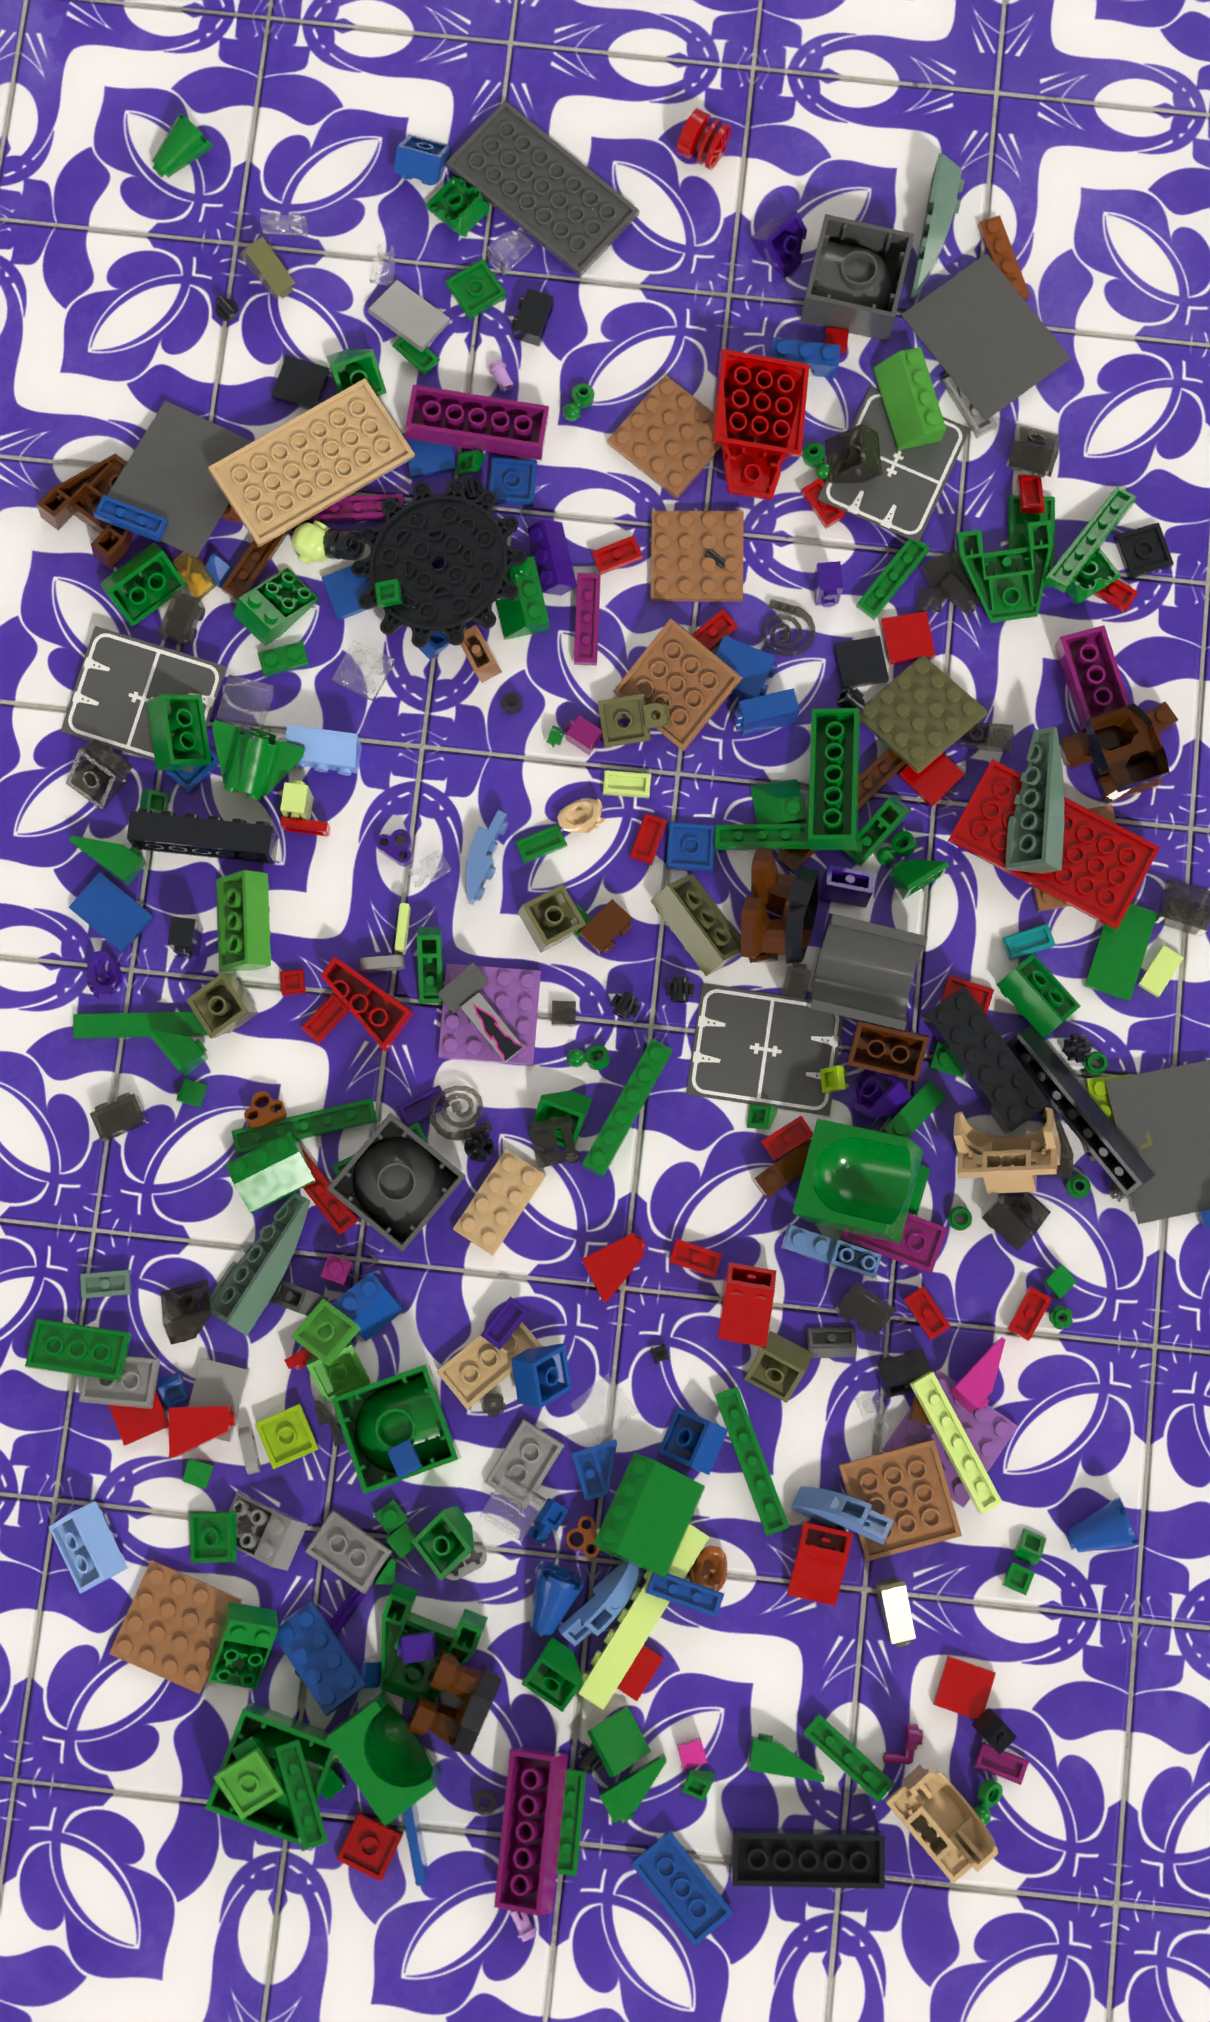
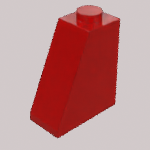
M632 1233L582 1259L603 1303L610 1300L644 1257L645 1253L643 1250L646 1249V1245L641 1236L636 1237Z
M232 1406L169 1408V1458L179 1457L232 1431V1426L236 1425V1411H232Z

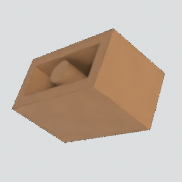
M474 625L465 630L464 640L460 645L481 683L502 673L478 626Z

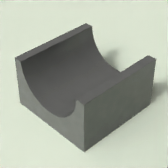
M828 913L807 1006L810 1009L905 1031L907 1023L906 1010L911 983L920 953L926 945L928 936Z

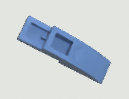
M500 810L497 811L488 830L480 826L478 827L469 851L466 869V889L468 901L471 905H474L476 900H481L485 892L483 886L486 880H491L496 871L494 859L488 856L494 855L498 847L496 841L500 834H505L509 822H506L507 814Z
M793 1225L787 1226L781 1248L798 1253L801 1256L872 1278L876 1277L882 1257L881 1254Z
M800 1486L791 1505V1509L835 1529L840 1525L883 1545L894 1521L872 1511V1505L845 1494L820 1488Z
M623 1561L592 1588L595 1596L558 1628L561 1635L576 1646L591 1632L596 1636L603 1632L630 1600L644 1574L643 1569Z

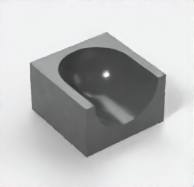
M825 214L805 296L801 322L824 328L847 329L851 334L888 342L897 312L914 234Z
M390 1112L330 1183L327 1190L403 1252L466 1176Z

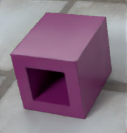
M580 715L576 720L572 719L565 729L567 732L566 740L588 755L591 754L602 738V730Z
M329 1254L321 1277L347 1286L355 1263Z

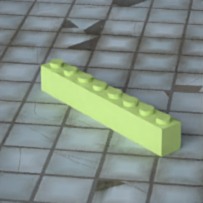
M689 1524L669 1574L684 1579L709 1539V1536ZM646 1571L643 1576L647 1580L642 1588L637 1586L630 1599L633 1602L629 1609L624 1607L617 1618V1621L620 1622L615 1631L610 1629L603 1642L607 1645L602 1653L597 1651L590 1662L593 1665L589 1674L584 1672L582 1675L584 1683L578 1690V1694L602 1710L606 1707L670 1602L646 1593L652 1574L649 1571Z

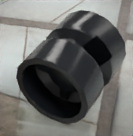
M328 529L323 537L325 556L330 559L358 560L362 557L365 550L363 535L357 530Z

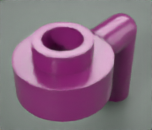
M907 1723L905 1726L904 1754L884 1752V1763H913L915 1750L923 1742V1731L918 1728V1724Z

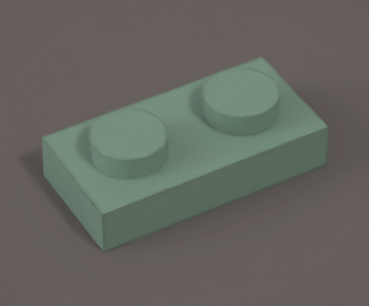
M131 1270L80 1274L82 1299L132 1295Z

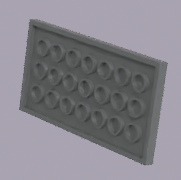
M506 101L495 110L446 162V167L451 172L463 179L468 186L478 188L484 199L579 277L592 266L639 215L640 210Z

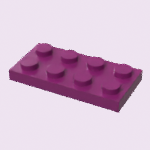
M908 1213L900 1244L847 1231L842 1232L840 1240L932 1274L948 1228Z

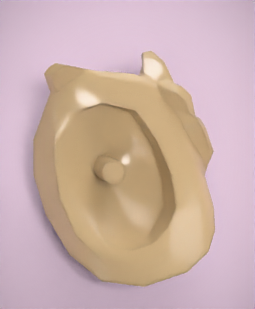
M583 798L565 806L557 817L559 825L570 833L584 832L588 834L605 821V818H601L603 807L599 798L597 800Z

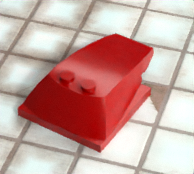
M727 349L720 351L711 442L721 444L725 482L729 494L771 500L780 478L782 462L786 460L787 455L793 457L801 456L809 364Z

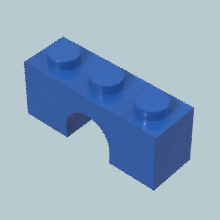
M773 338L770 357L809 364V368L814 371L813 376L836 378L841 345Z

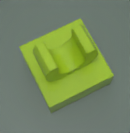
M844 1066L820 1069L822 1093L846 1090L849 1087V1084H845L844 1075H847V1071L844 1070Z

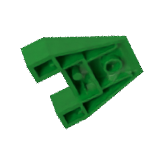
M1051 520L1024 524L1026 547L984 553L981 530L955 534L957 557L991 623L1038 616L1053 547Z
M395 1582L382 1613L381 1689L417 1703L416 1699L419 1693L435 1699L442 1690L430 1686L427 1679L430 1671L434 1672L433 1666L436 1660L440 1661L439 1657L437 1656L434 1660L404 1663L403 1657L399 1658L397 1642L401 1640L404 1634L435 1630L437 1655L440 1649H443L453 1654L458 1662L464 1665L474 1654L488 1617L465 1609L457 1630L412 1613L411 1611L419 1590Z

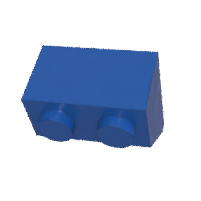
M409 134L397 146L393 173L400 174V177L404 179H419L426 185L437 184L442 179L452 146Z
M370 1272L333 1302L340 1312L359 1325L361 1329L358 1333L365 1341H368L404 1311L373 1272Z
M565 1344L527 1349L511 1358L518 1404L540 1409L572 1389Z
M677 1407L658 1453L709 1475L728 1429Z

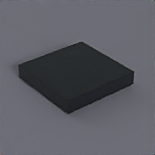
M286 355L271 395L272 399L307 410L312 409L320 401L330 369Z
M1159 522L1120 533L1114 537L1129 579L1170 568L1174 565Z
M880 636L834 644L843 690L889 681Z

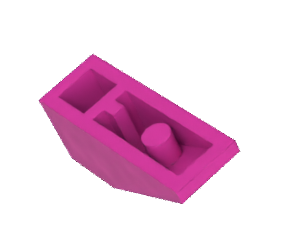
M1003 1337L998 1339L949 1391L969 1413L975 1409L981 1411L990 1401L987 1397L993 1391L1006 1341Z

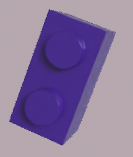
M840 561L817 563L813 577L815 605L832 607L839 603L843 590Z
M828 865L822 879L820 899L866 908L873 894L874 873Z
M435 1630L404 1634L401 1640L397 1642L399 1658L403 1657L404 1663L434 1660L437 1657Z

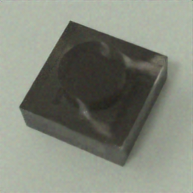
M552 1001V1026H575L576 1001Z

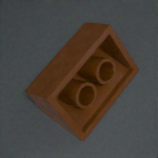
M859 1020L853 1032L848 1050L847 1065L918 1081L930 1036Z

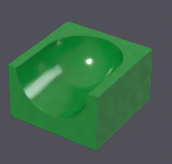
M817 1119L792 1213L812 1224L900 1244L924 1150L910 1138Z
M429 1365L419 1366L331 1398L363 1494L461 1459L460 1452L445 1419ZM409 1440L418 1454L422 1467L399 1478L387 1451Z
M383 1690L337 1724L325 1740L384 1826H386L435 1789L442 1771L416 1734L407 1730V1721L386 1691Z
M251 1702L241 1712L220 1770L237 1760L232 1749L253 1736L260 1738L270 1760L268 1763L282 1783L273 1749L299 1740L316 1801L318 1802L336 1755L325 1740L330 1732ZM215 1780L205 1809L300 1846L286 1793L241 1820Z

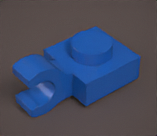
M548 1497L536 1517L539 1523L530 1528L528 1535L544 1544L548 1539L550 1531L552 1529L558 1530L569 1509Z

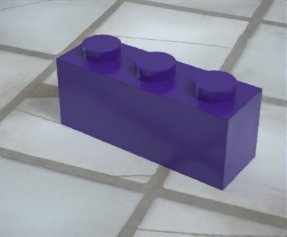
M542 519L527 528L542 593L562 596L576 588L577 583L562 522Z

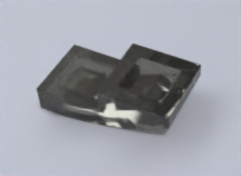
M321 1400L313 1401L319 1425L328 1423L330 1425L335 1447L346 1444L341 1426L332 1411Z

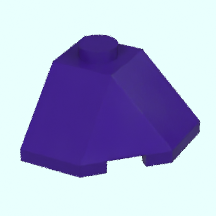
M794 211L766 223L751 237V240L760 256L782 277L786 278L802 262L803 253H801L803 239L806 240L807 229L798 212Z
M865 1069L855 1079L856 1098L853 1099V1107L869 1119L897 1115L912 1099L903 1084L891 1075Z

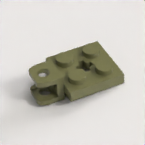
M645 694L598 701L605 748L650 741V729L664 727L671 723L669 706L660 703L646 705ZM658 711L660 712V718H659V719H658L657 716H656V714H657ZM623 714L630 718V722L625 728L624 724L619 723V719L623 718Z

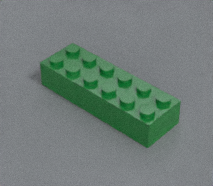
M859 708L812 709L808 843L810 850H857L861 721Z

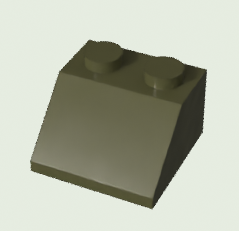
M563 884L523 904L518 911L520 918L541 953L561 943L586 926L585 921Z
M225 972L186 999L210 1039L241 1027L258 1014V1011L235 975Z
M769 1331L766 1347H760L744 1380L787 1403L805 1374L813 1353Z

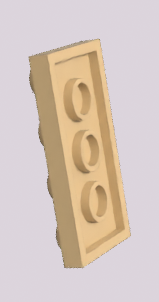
M505 1149L453 1230L494 1256L546 1175Z
M521 1322L500 1350L479 1335L436 1372L468 1410L513 1372L511 1358L527 1349L543 1346L524 1323Z

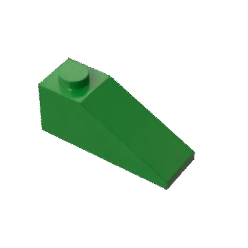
M895 795L892 796L858 833L857 850L843 851L858 865L862 866L911 813V810Z
M77 836L69 838L74 846L128 886L146 865L141 858L143 854L133 846L129 849L123 844Z
M418 927L419 1003H443L437 995L443 989L442 927Z
M929 1080L881 1132L909 1138L947 1096Z
M758 1733V1737L752 1736L748 1761L749 1771L824 1782L825 1777L820 1771L777 1740H773V1735Z
M664 1753L599 1792V1797L614 1823L619 1820L621 1823H624L634 1816L633 1812L637 1810L667 1762Z

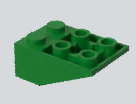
M286 568L239 597L233 616L266 646L282 636L319 601V598L289 568Z
M228 1602L221 1621L208 1681L257 1689L278 1631L276 1610Z

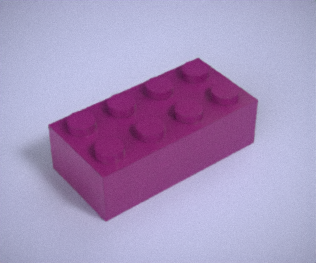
M1105 625L1065 635L1058 639L1055 649L1082 731L1086 730L1084 722L1088 719L1130 705Z

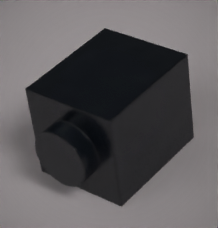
M990 1708L972 1724L974 1729L999 1755L1017 1738L1005 1722Z

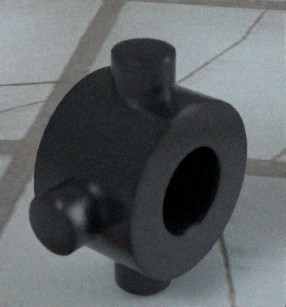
M663 1343L655 1349H650V1352L653 1353L655 1364H658L659 1361L670 1359V1355H667V1350L665 1349L666 1345Z

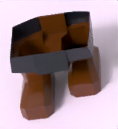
M1134 703L1088 719L1084 722L1086 730L1063 737L1059 744L1064 766L1073 769L1091 762L1095 763L1099 773L1096 782L1102 799L1110 804L1158 787L1163 776L1170 774L1167 756L1154 723Z
M756 849L751 867V897L746 896L741 913L742 957L755 958L764 952L785 955L786 964L801 963L803 961L813 931L818 907L817 870L801 866L797 876L779 874L772 850ZM767 910L782 915V920L770 919Z
M440 1649L437 1655L440 1661L436 1660L433 1666L434 1672L430 1671L427 1680L430 1686L439 1690H447L461 1699L459 1705L456 1708L419 1693L416 1699L418 1706L414 1705L411 1712L412 1717L409 1716L406 1722L407 1730L420 1737L432 1732L450 1744V1748L453 1751L470 1756L503 1678L499 1673L484 1664L481 1670L462 1665L453 1654Z

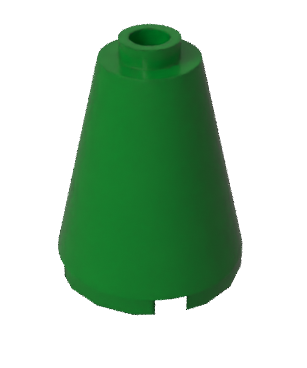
M180 113L152 159V162L155 164L152 168L161 177L166 175L169 178L209 152L213 145L204 138L203 134L188 118Z

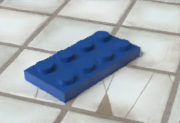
M314 1602L308 1603L278 1627L275 1637L276 1641L325 1716H329L368 1685Z
M670 1830L631 1862L633 1868L694 1947L734 1914L733 1910Z

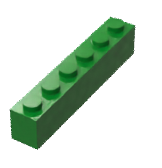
M651 1039L582 1163L583 1168L604 1178L671 1057L672 1049Z

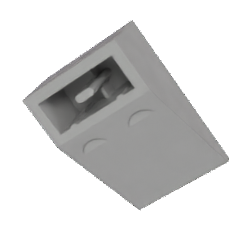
M236 1493L229 1511H236L237 1550L271 1567L288 1571L308 1524L254 1499Z

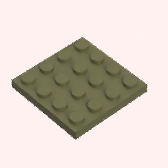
M923 656L918 658L865 703V707L860 713V723L919 774L987 715V710L929 659Z

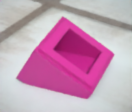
M701 1738L677 1744L684 1770L708 1763Z

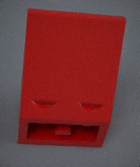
M728 1263L723 1281L717 1339L766 1347L775 1293L776 1270Z
M802 1521L787 1595L835 1606L849 1556L853 1533Z

